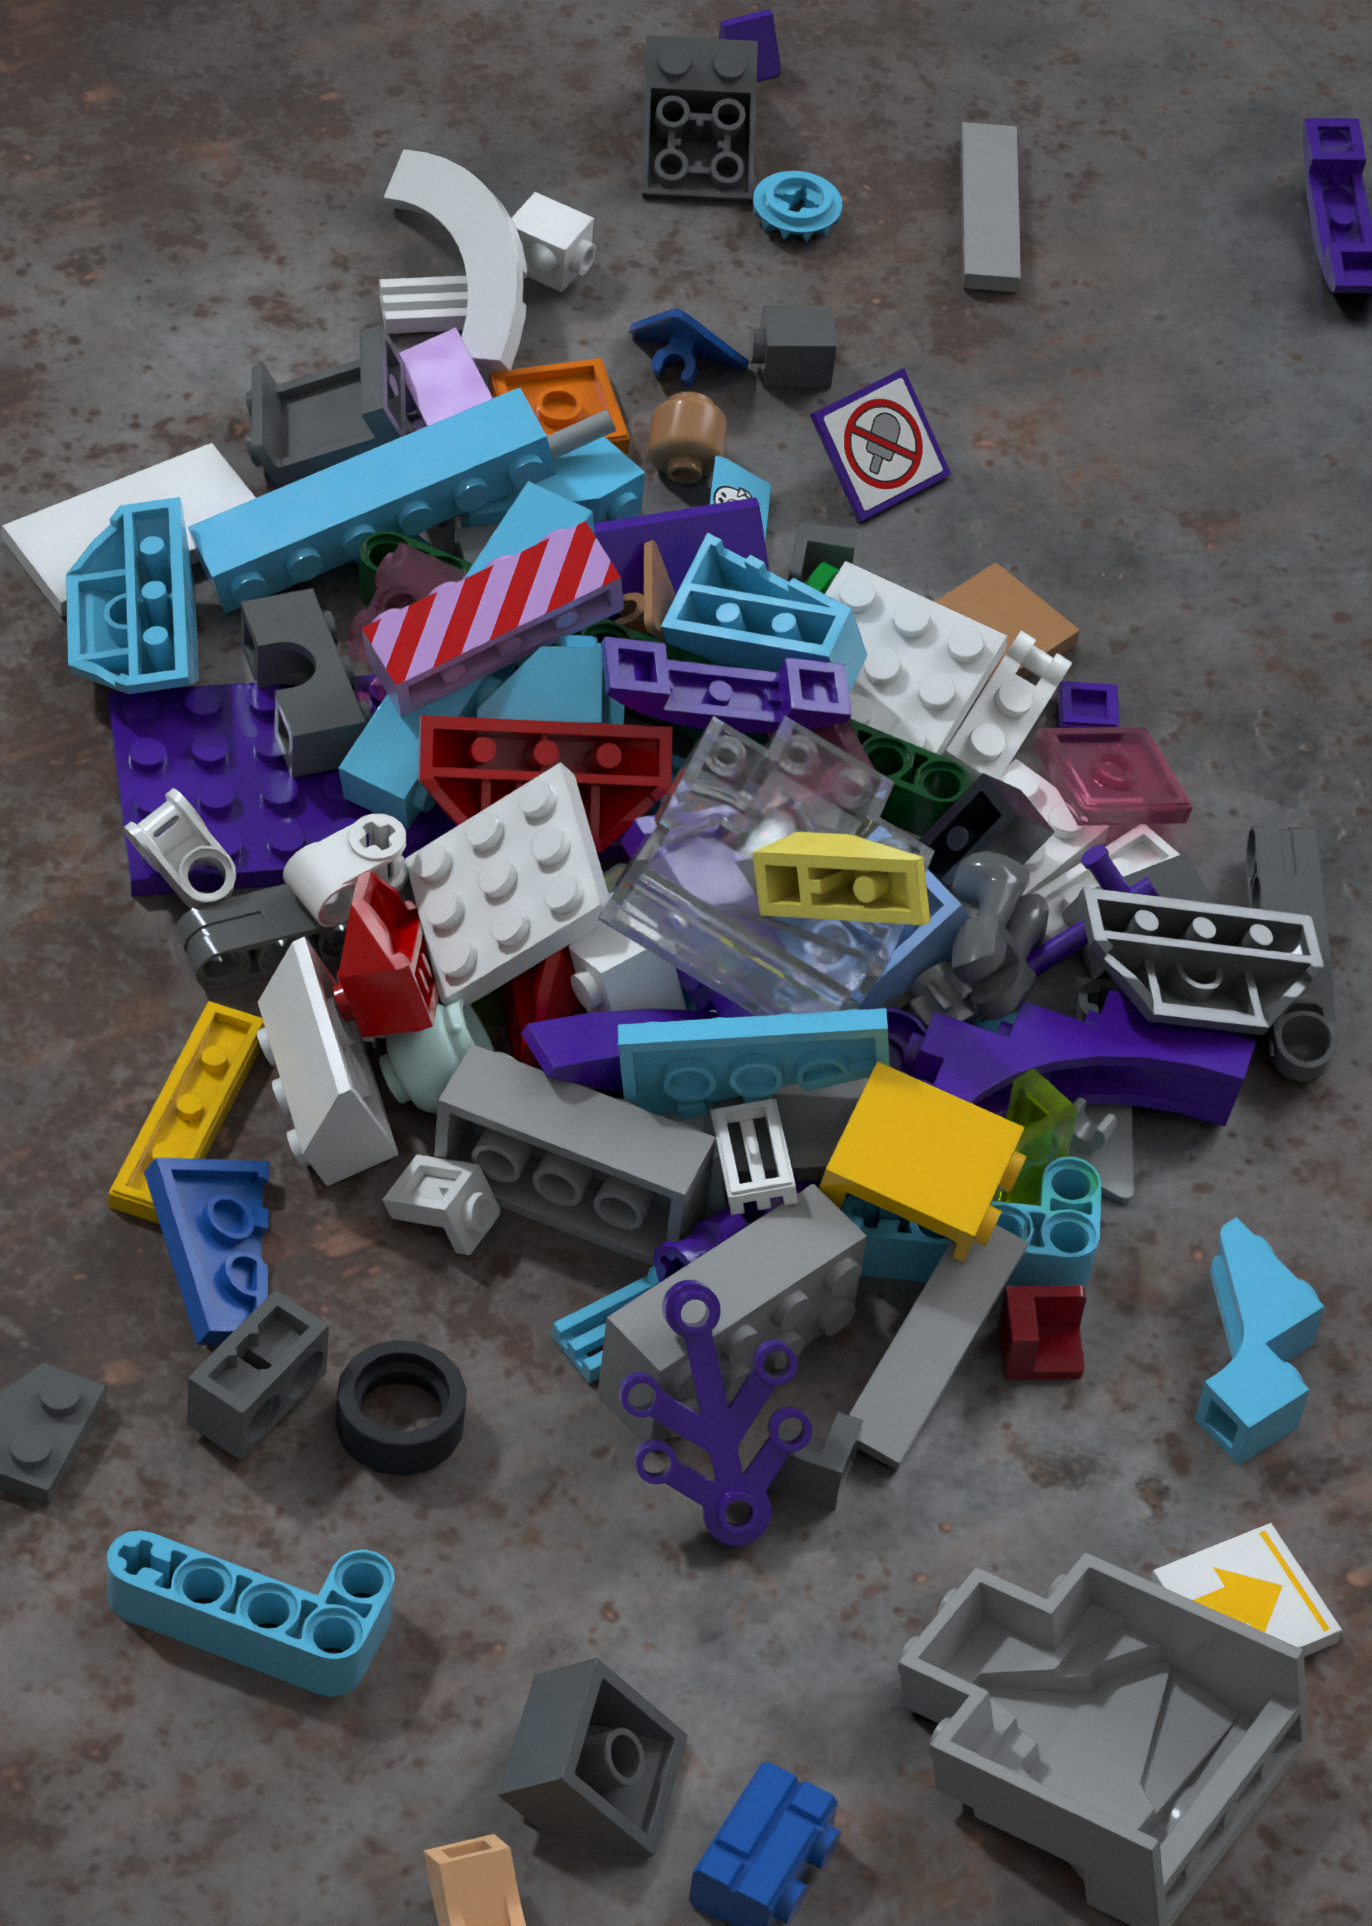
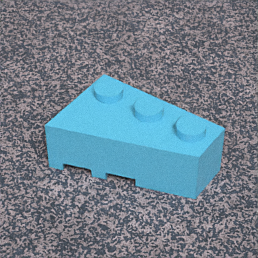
M708 532L660 626L668 644L721 666L778 672L785 657L845 664L849 694L868 656L852 608L795 578L789 582L767 570L763 561L751 555L747 559L724 548L722 540Z

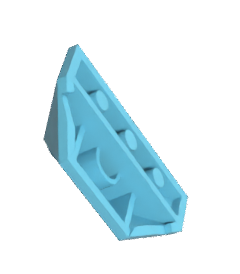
M180 497L120 505L109 519L110 525L89 544L66 574L68 666L70 673L127 694L190 686L199 681L196 596Z

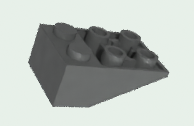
M647 35L642 67L641 196L753 202L758 41Z

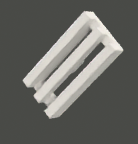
M467 276L379 279L380 305L384 329L387 334L449 331L455 327L458 331H462L468 302Z
M776 1099L710 1110L731 1215L745 1213L743 1203L756 1201L758 1210L771 1208L770 1198L783 1196L785 1206L798 1204L795 1181ZM762 1117L766 1119L778 1173L777 1178H765L753 1119ZM739 1122L752 1182L739 1183L727 1126L728 1123Z

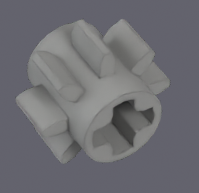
M947 961L940 962L927 969L909 987V991L915 999L908 1004L911 1007L908 1013L917 1016L926 1029H928L934 1012L976 1026V1023L980 1022L983 1018L977 1012L971 1000L973 984L959 981Z

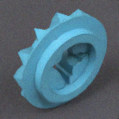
M803 171L779 172L762 180L754 191L753 216L762 219L764 230L772 231L779 229L783 240L791 234L799 235L806 242L813 233L827 236L831 226L840 222L842 212L840 193L829 181L818 175ZM800 199L804 200V207L799 212L789 210L794 208L795 204L798 205Z

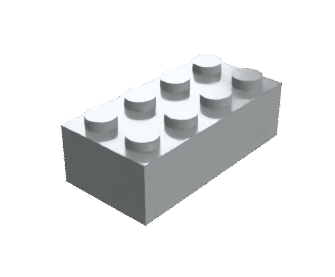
M470 1044L438 1099L434 1157L479 1164L499 1207L654 1266L653 1254L656 1248L666 1241L679 1242L692 1234L694 1226L705 1218L716 1137L701 1132L691 1124L675 1122L641 1109L628 1100L615 1099L576 1083L548 1078L544 1071L521 1063L508 1054L492 1052Z
M814 1184L797 1194L798 1204L785 1206L783 1203L607 1317L598 1397L642 1442L649 1439L664 1441L671 1435L674 1438L681 1437V1435L650 1416L639 1418L625 1410L619 1400L618 1392L621 1382L632 1373L643 1372L651 1375L658 1382L663 1392L700 1414L684 1337L676 1334L670 1328L662 1313L664 1296L674 1284L683 1280L700 1281L706 1284L719 1300L721 1314L717 1326L712 1330L727 1403L732 1402L753 1369L754 1353L762 1343L769 1340H780L786 1343L794 1351L796 1357H798L806 1345L824 1333L827 1336L838 1333L850 1322L855 1313V1301L859 1278L863 1270L862 1261L867 1235ZM700 1300L688 1301L681 1311L682 1320L687 1323L699 1322L705 1315L706 1308L704 1302ZM782 1351L769 1353L763 1363L765 1372L773 1367L776 1369L785 1368L787 1356ZM639 1383L631 1388L628 1400L632 1405L644 1406L652 1399L653 1389L648 1384Z

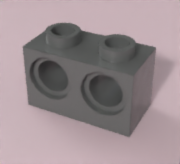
M274 1290L188 1377L187 1425L239 1460H242L326 1374L329 1325Z

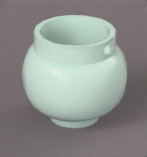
M460 999L448 1006L437 1004L433 1027L417 1032L387 1035L386 1045L388 1053L380 1056L379 1062L391 1092L400 1103L403 1104L411 1100L418 1109L437 1114L438 1099L470 1044L495 1052L481 1020L467 1001Z

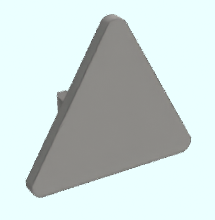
M1079 1097L1072 1105L1064 1106L1018 1124L1025 1128L1016 1148L1048 1165L1051 1161L1061 1157L1083 1159L1093 1165L1100 1174L1102 1194L1120 1204H1128L1132 1201L1134 1194L1132 1105L1086 1104V1100Z

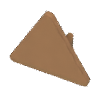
M654 540L644 543V595L637 592L623 595L624 610L619 612L621 618L615 620V622L646 635L650 633L658 641L667 643L660 626L676 594Z

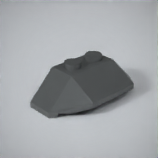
M1083 887L1078 894L1090 949L1118 989L1148 1022L1264 1035L1324 968L1312 916L1086 887Z

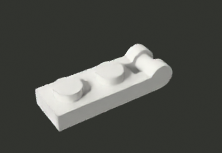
M1022 630L1013 641L942 754L943 757L962 765L969 773L971 783H974L982 773L1000 780L1072 662L1058 653L1053 658L1034 646L1036 639ZM1020 665L1040 677L1036 686L1015 674Z

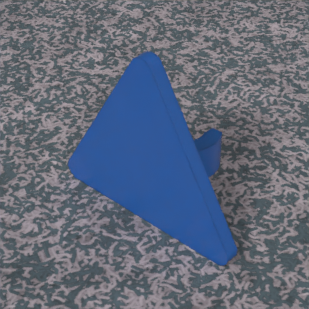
M677 308L631 323L628 331L633 336L665 346L656 352L652 360V370L656 378L662 379L665 368L669 363L673 361L684 363L685 368L681 374V382L683 386L688 388L694 384L698 375V368L694 359L695 355L741 370H746L749 364V360L688 313Z

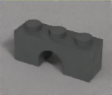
M313 588L241 602L240 644L257 688L275 684L297 686L275 691L274 733L291 778L338 769L372 716L367 701L365 699L357 701L354 694L355 676L349 656H339L337 651V629L332 613L330 611H321Z

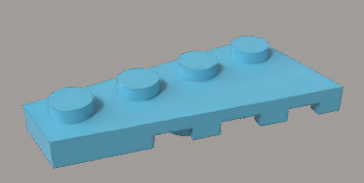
M886 1008L850 1009L846 1011L800 1014L784 1013L735 1018L718 1017L669 1022L651 1021L618 1025V1047L624 1099L634 1103L641 1109L657 1115L678 1111L681 1120L708 1114L709 1103L740 1096L743 1097L745 1103L772 1099V1094L784 1086L798 1083L804 1090L811 1091L868 1078L877 1061L890 1067Z

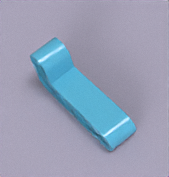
M1061 1157L1051 1161L1045 1168L1036 1205L992 1201L991 1206L1002 1210L996 1225L1028 1242L1024 1255L1003 1290H1005L1006 1286L1080 1285L1085 1288L1089 1284L1100 1239V1174L1093 1165L1083 1159ZM852 1194L844 1201L842 1212L867 1235L861 1275L928 1282L950 1245L951 1239Z
M141 1530L127 1532L117 1537L110 1545L107 1553V1597L109 1606L116 1615L136 1625L319 1695L335 1697L355 1690L362 1681L378 1650L392 1618L395 1582L393 1567L384 1556L374 1551L355 1550L341 1556L333 1565L318 1595L160 1535ZM366 1593L372 1597L358 1598L352 1596V1594ZM205 1598L213 1600L214 1602L200 1604L195 1603L193 1601L196 1599ZM271 1623L279 1627L266 1629L260 1628L257 1625ZM327 1648H338L342 1649L344 1652L331 1654L326 1653L322 1650Z

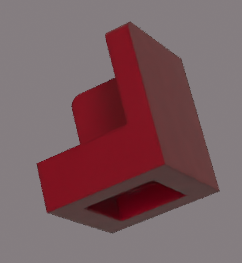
M1006 1286L998 1321L1004 1380L1080 1379L1083 1377L1085 1362L1080 1333V1325L1086 1303L1085 1288L1083 1286Z

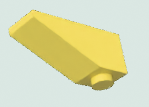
M796 832L752 852L760 915L925 925L931 922L924 859L922 856L851 834Z

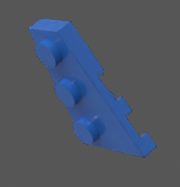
M155 1158L144 1171V1175L197 1345H221L268 1297V1265L262 1260V1236L268 1230L269 1209L262 1207L263 1186L269 1181V1161Z

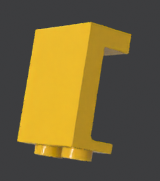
M877 1061L826 1167L819 1189L839 1209H841L849 1193L955 1241L957 1245L952 1258L964 1263L973 1242L986 1247L1002 1212V1210L991 1206L998 1188L1011 1193L1027 1156L1015 1150L1025 1127Z

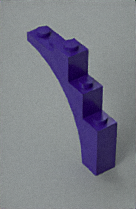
M1110 989L1102 1012L1098 1013L1089 1009L1085 1022L1023 1001L1014 1025L1001 1021L997 1034L934 1012L925 1036L915 1032L912 1033L900 1069L910 1072L911 1077L1005 1119L1038 1109L1072 1105L1077 1098L1081 1097L1086 1100V1104L1132 1105L1177 1112L1226 1127L1243 1083L1256 1041L1225 1030L1148 1022L1122 993Z

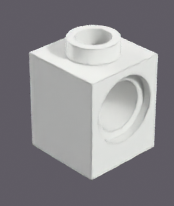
M534 192L511 218L523 245L527 266L526 277L563 292L578 274L584 275L593 263L596 254V245L592 243L594 218Z

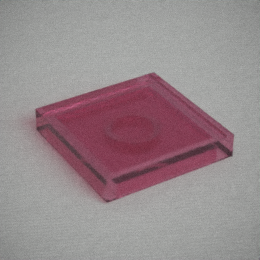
M1146 727L1038 729L1033 747L1078 826L1187 823L1193 806Z

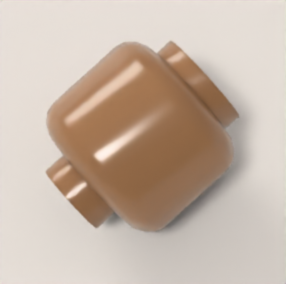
M681 392L672 395L668 400L656 407L651 417L648 447L651 463L661 472L666 473L669 479L682 484L696 483L702 477L712 474L714 472L715 456L724 458L727 432L725 414L713 404L709 397L703 394Z

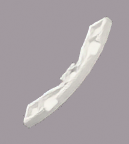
M403 149L383 198L393 208L414 211L432 218L444 225L451 233L460 249L465 264L468 285L467 312L461 338L477 368L510 371L520 344L527 306L522 301L523 278H526L527 266L523 245L516 226L503 204L468 170L443 157L426 152Z

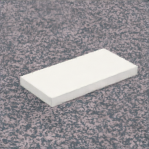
M210 443L2 525V535L4 543L58 614L63 617L67 615L66 574L89 544L110 525L109 519L120 505L180 497L192 565L199 562L188 526L253 500L256 497L216 447Z

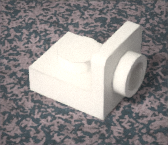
M416 1155L382 1199L391 1219L443 1227L455 1252L464 1255H470L500 1215V1207L479 1164Z

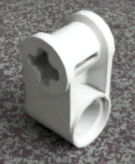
M172 788L165 794L166 802L138 824L129 822L123 827L126 836L139 854L155 871L162 875L189 908L192 909L202 904L214 903L231 897L236 880L235 865L231 857L211 835L192 805L175 788ZM200 865H210L221 872L224 877V885L214 893L204 894L191 886L188 875L194 868Z
M386 814L363 816L352 825L297 851L284 868V882L320 925L324 927L340 925L349 918L350 906L360 874L372 871L395 887L398 892L404 887L408 880V870L405 859L401 854L406 847V831L402 823L393 816ZM367 833H369V847H367L366 842ZM389 864H390V876H391L390 878H388V869H387V865H389Z

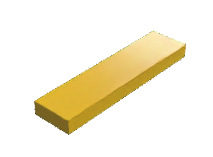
M208 1001L108 1193L109 1208L160 1224L144 1171L155 1158H206L261 1050L257 1031L265 1027L263 1018Z

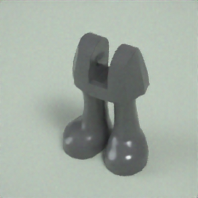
M984 851L969 855L956 867L952 883L955 897L964 906L979 910L976 917L966 920L965 924L960 927L959 933L955 936L952 953V972L962 983L973 984L971 1000L977 1012L988 1020H999L1018 1009L1022 1002L1026 1001L1034 988L1037 977L1035 972L1028 967L1026 959L1031 950L1040 946L1046 935L1049 908L1046 899L1039 894L1022 895L1029 886L1030 874L1021 863L1006 855Z

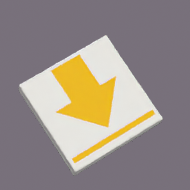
M1272 1523L1174 1561L1152 1572L1151 1582L1304 1650V1657L1337 1644L1342 1629Z

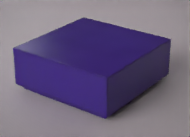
M1061 681L1055 693L1057 740L1117 744L1120 732L1118 685Z

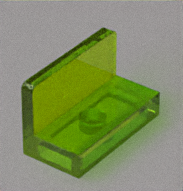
M1034 1068L1013 1082L1006 1119L1025 1127L1015 1151L1027 1157L1011 1193L1001 1189L999 1202L1036 1205L1045 1168L1051 1161L1061 1157H1068L1078 1108Z

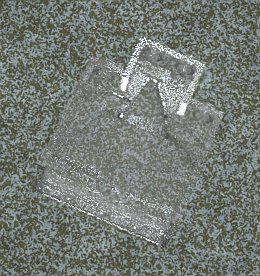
M713 716L682 764L640 846L616 881L597 920L756 1016L858 1009L889 964L905 924L760 915L752 852L796 832L851 834L922 856L926 874L935 851L880 818L895 782L785 716L767 745L763 747Z

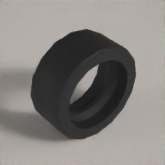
M392 1340L371 1345L354 1356L339 1377L335 1425L341 1443L359 1463L380 1473L411 1475L431 1470L449 1458L462 1439L467 1388L460 1369L443 1352L422 1342ZM395 1383L414 1385L430 1392L441 1403V1416L425 1428L407 1432L387 1430L372 1423L361 1412V1400L378 1387Z

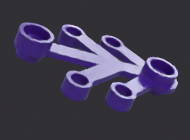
M683 1280L674 1284L666 1292L662 1302V1313L670 1328L676 1334L684 1337L700 1414L663 1392L658 1382L651 1375L643 1372L628 1375L621 1382L618 1394L621 1404L629 1414L639 1418L650 1416L709 1452L715 1480L678 1461L675 1452L669 1444L660 1439H649L641 1443L634 1453L633 1463L636 1471L644 1481L655 1485L665 1483L701 1505L703 1522L715 1539L727 1545H745L759 1538L768 1527L771 1519V1503L766 1490L789 1454L803 1449L809 1443L812 1437V1425L807 1416L798 1408L786 1406L776 1410L768 1421L769 1437L744 1472L742 1471L737 1447L776 1385L785 1384L794 1377L798 1368V1360L794 1351L780 1340H769L762 1343L754 1353L753 1369L728 1406L712 1330L717 1326L720 1319L721 1307L719 1300L706 1284L697 1280ZM700 1300L705 1304V1315L697 1323H687L682 1320L681 1311L688 1301ZM773 1351H782L787 1356L786 1367L777 1374L765 1372L763 1366L765 1357ZM639 1383L648 1384L653 1389L652 1399L644 1406L632 1405L628 1400L631 1388ZM792 1417L799 1419L802 1429L795 1439L787 1441L779 1438L778 1428L782 1421ZM654 1450L663 1451L668 1457L666 1467L658 1473H650L643 1467L644 1458ZM734 1501H745L749 1504L747 1518L739 1523L727 1521L725 1516L727 1507Z

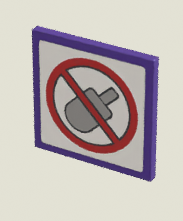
M901 368L810 414L857 522H861L951 475L905 368Z

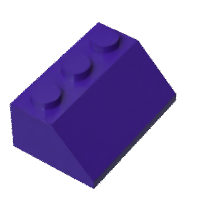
M756 497L594 523L595 537L621 577L623 595L634 592L644 595V543L654 540L657 544L675 594H677L707 532L721 539L724 548L745 559L751 555L763 561L769 571L760 505ZM618 612L607 617V619L615 622V620L621 618V615Z

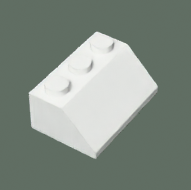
M302 937L292 942L258 1000L265 1027L257 1031V1037L271 1066L276 1065L280 1078L272 1081V1088L284 1114L287 1117L292 1116L295 1129L287 1132L290 1148L302 1168L311 1165L325 1185L329 1186L399 1154L355 1020L347 1023L344 1021L333 993V986L338 983L307 939Z

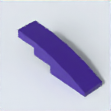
M650 1008L594 1012L528 1023L521 1034L548 1078L623 1093L618 1047V1025L651 1021L702 1020L718 1018L720 1016L717 1012L711 1011L700 1013L698 1010Z

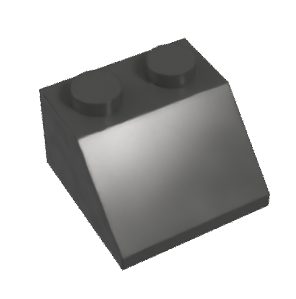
M598 1658L536 1674L531 1684L498 1796L545 1834L640 1858L651 1857L655 1855L688 1735Z

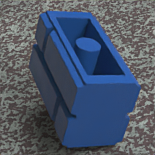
M768 1761L761 1763L693 1871L688 1899L692 1907L721 1922L726 1920L730 1926H774L778 1920L789 1925L797 1915L808 1890V1885L801 1882L811 1865L823 1870L839 1843L842 1831L833 1826L838 1805L835 1796L807 1781L799 1782L794 1774Z

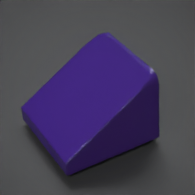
M770 9L720 22L719 39L758 41L757 82L780 75L781 63L774 17Z

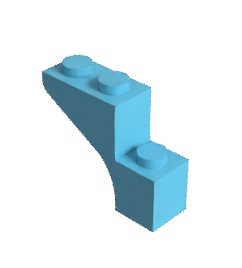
M1236 1217L1221 1228L1218 1239L1219 1254L1213 1259L1210 1269V1276L1232 1361L1224 1369L1204 1382L1194 1420L1239 1466L1299 1427L1310 1389L1304 1384L1297 1369L1287 1361L1314 1344L1325 1306L1319 1301L1314 1289L1304 1280L1297 1279L1275 1256L1268 1242L1261 1236L1254 1235Z

